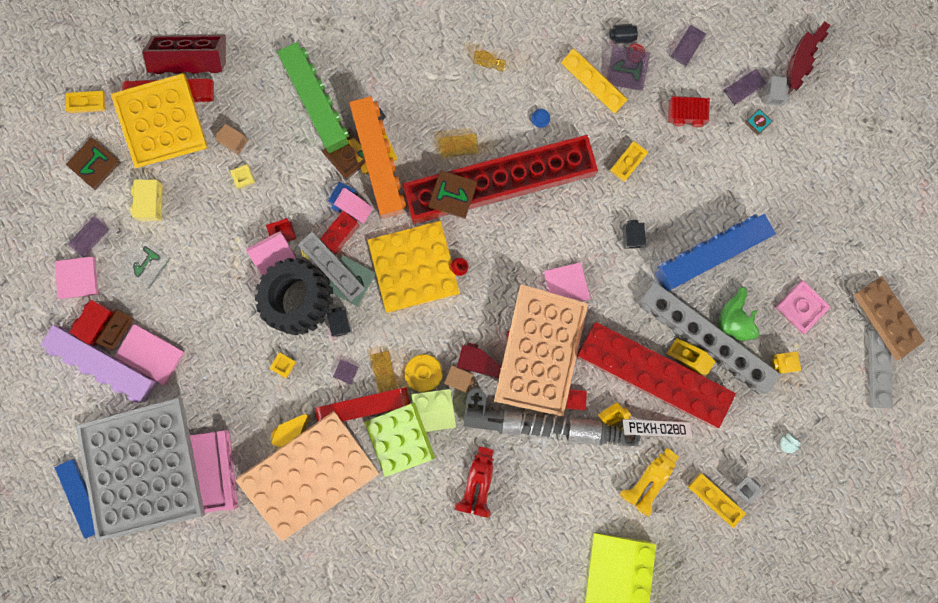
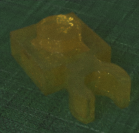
M485 50L475 51L473 64L504 72L505 60L496 59Z

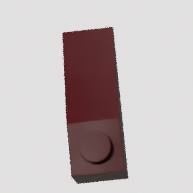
M467 342V346L462 345L457 368L495 378L500 377L502 367L482 349H478L477 344Z

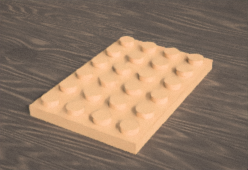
M520 285L495 394V402L564 416L588 303L526 285Z
M333 411L244 472L235 481L280 540L284 541L379 475V471L337 413Z

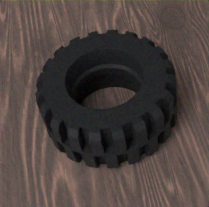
M286 258L284 262L279 260L275 262L274 267L270 266L266 269L267 273L265 275L262 274L260 277L261 282L256 286L258 293L255 294V301L258 302L256 310L260 313V318L268 326L286 334L304 335L308 334L309 330L314 331L317 329V324H323L326 320L324 318L325 315H329L331 311L329 306L333 304V298L331 297L333 287L329 286L331 283L329 278L319 268L299 258ZM303 281L306 287L303 303L295 311L286 313L283 307L285 292L292 284Z

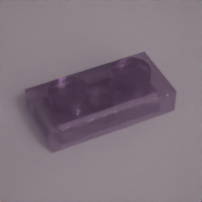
M754 69L727 87L724 92L735 106L767 83L757 69Z

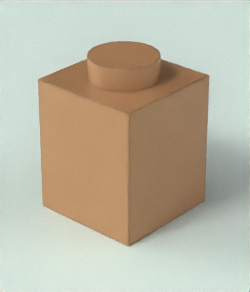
M224 124L216 132L215 140L236 155L240 154L248 142V139L242 133L227 124Z
M451 366L444 384L466 393L467 389H472L475 380L472 379L473 374Z

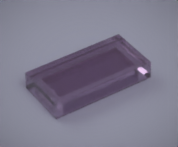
M690 25L672 53L671 58L687 66L706 33Z
M93 216L68 245L81 257H85L110 229Z

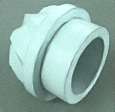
M788 433L786 436H782L780 444L784 452L793 453L799 449L801 441L791 433Z

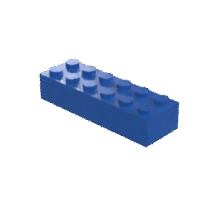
M755 214L741 222V224L738 223L730 227L724 233L720 232L707 240L708 244L705 240L691 249V253L689 249L674 258V262L672 258L658 266L659 270L654 274L662 288L670 291L774 236L776 233L765 214L759 217Z

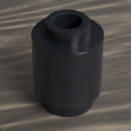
M632 23L613 25V29L609 30L610 40H613L614 44L636 41L638 37L637 25H632Z

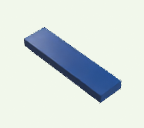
M71 459L54 468L82 535L86 539L95 535L88 490L76 460Z

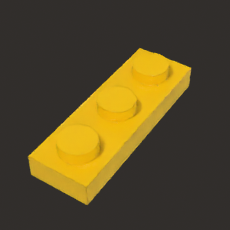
M699 473L687 487L732 528L746 515L740 507L702 473Z

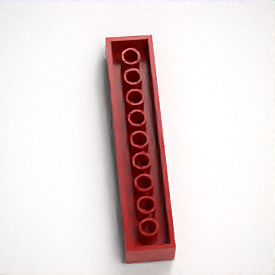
M587 134L447 172L477 182L469 209L594 177L598 172V168ZM439 174L402 183L413 224L450 215L428 207Z

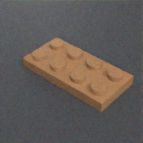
M883 276L876 278L853 294L896 361L905 357L925 341Z

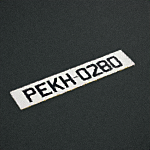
M623 419L625 435L692 438L689 422Z

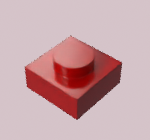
M569 389L566 409L586 410L587 391Z

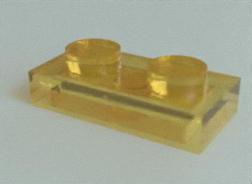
M477 133L439 138L441 158L479 154Z
M389 350L370 355L379 393L398 388Z

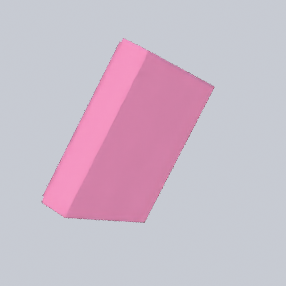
M281 231L246 248L247 253L261 275H265L267 273L266 269L270 266L274 267L275 262L279 260L284 262L286 258H297Z
M95 257L55 261L58 299L98 295Z
M581 262L544 271L548 292L581 302L590 300Z
M801 280L775 308L802 334H805L831 306L804 280Z

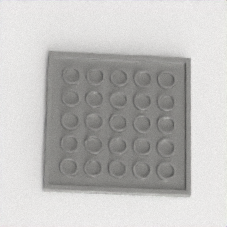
M183 398L168 400L76 425L96 541L205 516Z

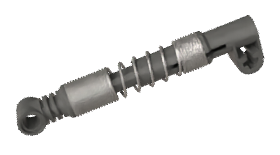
M473 389L467 395L463 427L498 431L499 434L512 436L526 434L527 437H530L531 435H536L538 439L544 436L548 440L552 437V434H556L558 441L561 440L563 435H566L568 442L599 446L607 444V442L608 444L613 442L614 445L618 443V445L626 447L635 446L641 438L640 435H633L632 442H627L623 426L615 425L614 427V425H610L609 427L608 424L599 420L593 421L591 419L585 420L571 417L569 424H567V417H565L564 423L557 422V416H555L553 422V418L547 417V415L544 417L537 416V413L533 416L527 415V412L522 414L521 411H510L508 409H502L501 411L485 410L486 395L482 390ZM475 394H479V398H482V401L478 402V406H483V410L468 408V404L474 405V400H471V397H474ZM488 418L503 420V423L488 422Z

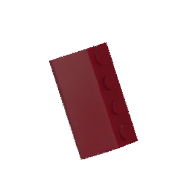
M226 35L151 36L142 51L147 73L163 74L165 72H173L174 74H181L183 72L198 74L201 72H222L226 64Z

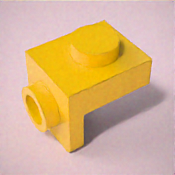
M616 402L598 414L602 422H605L610 427V425H617L623 419L630 420L631 414L626 407L622 408Z

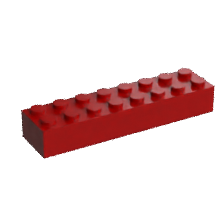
M597 322L592 324L576 357L713 428H720L736 395L735 392Z

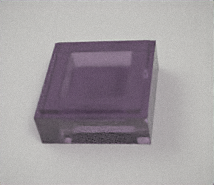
M341 359L333 377L351 385L359 367Z

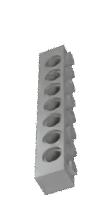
M656 282L649 286L638 301L641 304L640 308L647 313L652 312L657 316V321L663 325L667 323L672 327L671 330L676 335H683L688 339L687 342L707 352L719 362L718 365L722 369L732 371L737 380L751 385L750 389L759 395L768 394L780 378L781 374ZM658 300L664 302L665 307L663 310L657 308L656 302ZM673 312L679 313L680 320L678 322L673 320ZM689 323L695 325L696 330L694 333L689 332ZM706 334L711 337L709 345L703 339ZM721 346H724L727 350L725 356H722L719 352ZM737 358L742 360L741 368H738L735 364ZM753 369L758 372L756 380L751 376Z

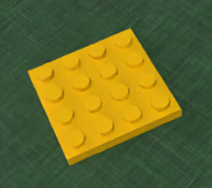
M184 73L110 94L135 168L209 148Z
M441 221L368 239L386 313L460 294L456 276L450 269L451 257Z

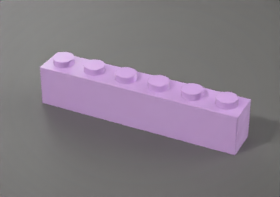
M51 326L41 343V346L46 348V353L55 357L57 355L62 357L64 363L73 366V364L78 366V370L86 375H94L96 377L95 380L99 383L110 384L112 390L120 394L124 392L129 395L128 399L135 403H139V401L147 402L158 383L157 381L114 358V356L95 345L85 343L63 327Z

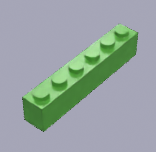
M295 42L277 51L328 153L330 154L348 145L347 137H349L345 126H340L339 121H341L337 110L332 111L330 106L333 105V102L328 94L324 95L322 90L325 87L320 78L316 79L314 74L317 71L313 63L308 64L306 58L309 55L304 47L300 48L298 42Z

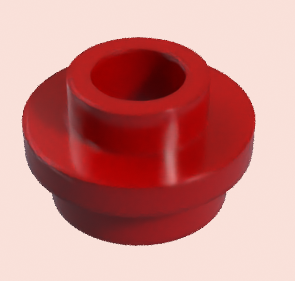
M454 258L451 261L450 269L456 276H463L467 273L469 265L464 258Z

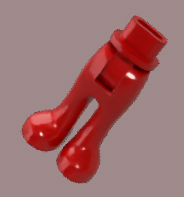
M479 446L477 455L475 454L469 470L464 497L455 504L454 510L464 513L472 512L477 483H479L480 488L473 514L490 518L491 511L487 506V498L493 476L494 459L492 457L494 449Z

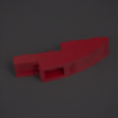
M824 21L813 35L807 32L797 44L791 56L786 74L787 85H789L788 94L793 90L797 91L804 82L801 80L804 75L808 76L813 70L814 66L812 64L816 60L813 55L818 50L816 45L818 42L822 43L829 34L826 31L831 25Z

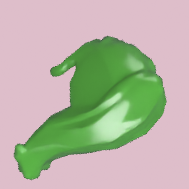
M744 286L739 287L738 293L727 302L721 310L718 319L719 329L726 335H732L739 341L755 340L760 334L758 327L754 323L757 310H753L751 317H748L742 309L747 298V288Z

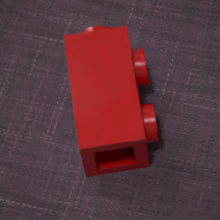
M342 211L319 240L331 252L337 254L360 225Z

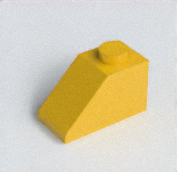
M676 338L666 353L689 370L703 377L707 376L715 364L714 359L707 352Z
M303 414L278 425V428H274L271 434V439H273L271 444L281 448L303 433L311 415Z

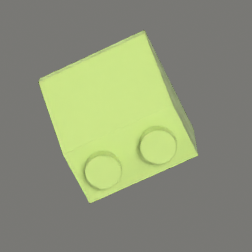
M451 389L412 394V401L416 404L426 432L456 428Z

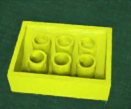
M594 533L585 603H650L656 544L648 540Z

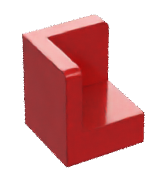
M288 218L266 225L269 237L281 231L287 242L296 239L292 222Z

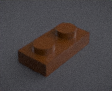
M115 308L94 341L113 351L134 318Z

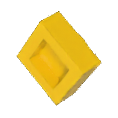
M279 352L269 369L287 379L297 362Z

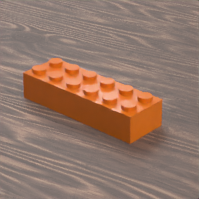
M372 96L351 101L349 103L381 219L402 214L406 204L403 194L399 195L398 190H401L398 176L393 174L396 171L393 157L389 158L388 153H391L388 139L383 138V135H386L383 120H378V117H380L378 102H373Z

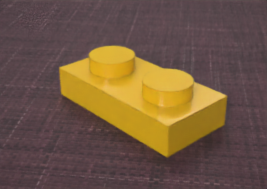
M104 91L65 93L66 112L106 111V93Z
M633 141L610 169V172L622 182H625L649 152Z

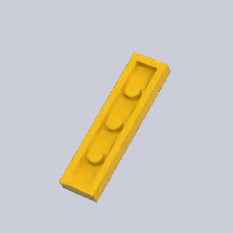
M575 48L561 62L614 114L627 102L628 98Z

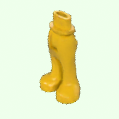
M668 448L662 454L659 453V457L650 463L632 489H623L619 494L647 517L651 515L652 503L668 481L673 468L676 467L675 462L679 458L678 455ZM652 481V486L650 487L648 492L642 497V499L638 502L645 488Z

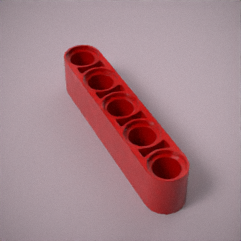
M187 79L194 102L214 101L213 80ZM158 80L122 82V91Z
M407 387L324 405L314 409L317 422L333 411L337 413L343 422L402 408L410 404Z

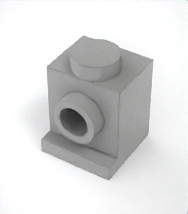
M774 75L766 82L764 104L783 106L789 101V96H787L789 91L787 78H784L783 75Z
M747 476L734 491L750 504L763 489L754 478L751 479Z

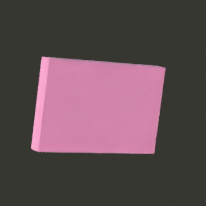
M133 324L114 358L158 383L166 385L185 352L142 327Z

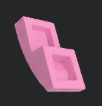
M346 188L342 189L334 203L335 206L364 224L373 209Z

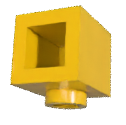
M798 352L771 355L772 368L779 374L801 371Z

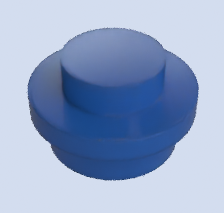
M544 109L534 111L532 123L536 127L544 128L549 124L550 114Z

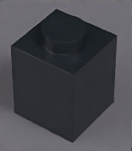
M639 220L627 221L622 227L624 249L644 248L646 246L644 222L639 223Z
M342 307L331 309V313L327 314L331 336L339 337L352 334L348 311L346 309L343 310Z

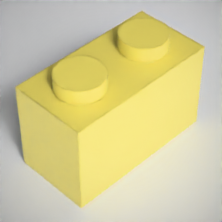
M134 180V185L131 187L133 204H131L130 212L132 217L138 221H162L163 184L158 180Z

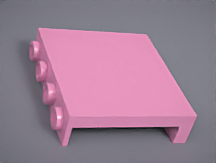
M230 430L191 435L190 439L205 513L238 508Z

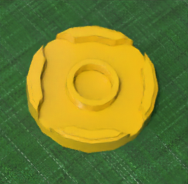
M420 354L413 357L405 368L407 384L418 392L434 390L440 384L443 377L440 363L430 355Z

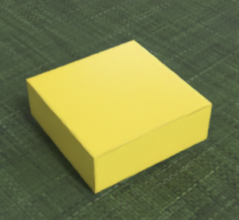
M248 164L230 170L237 189L255 183Z

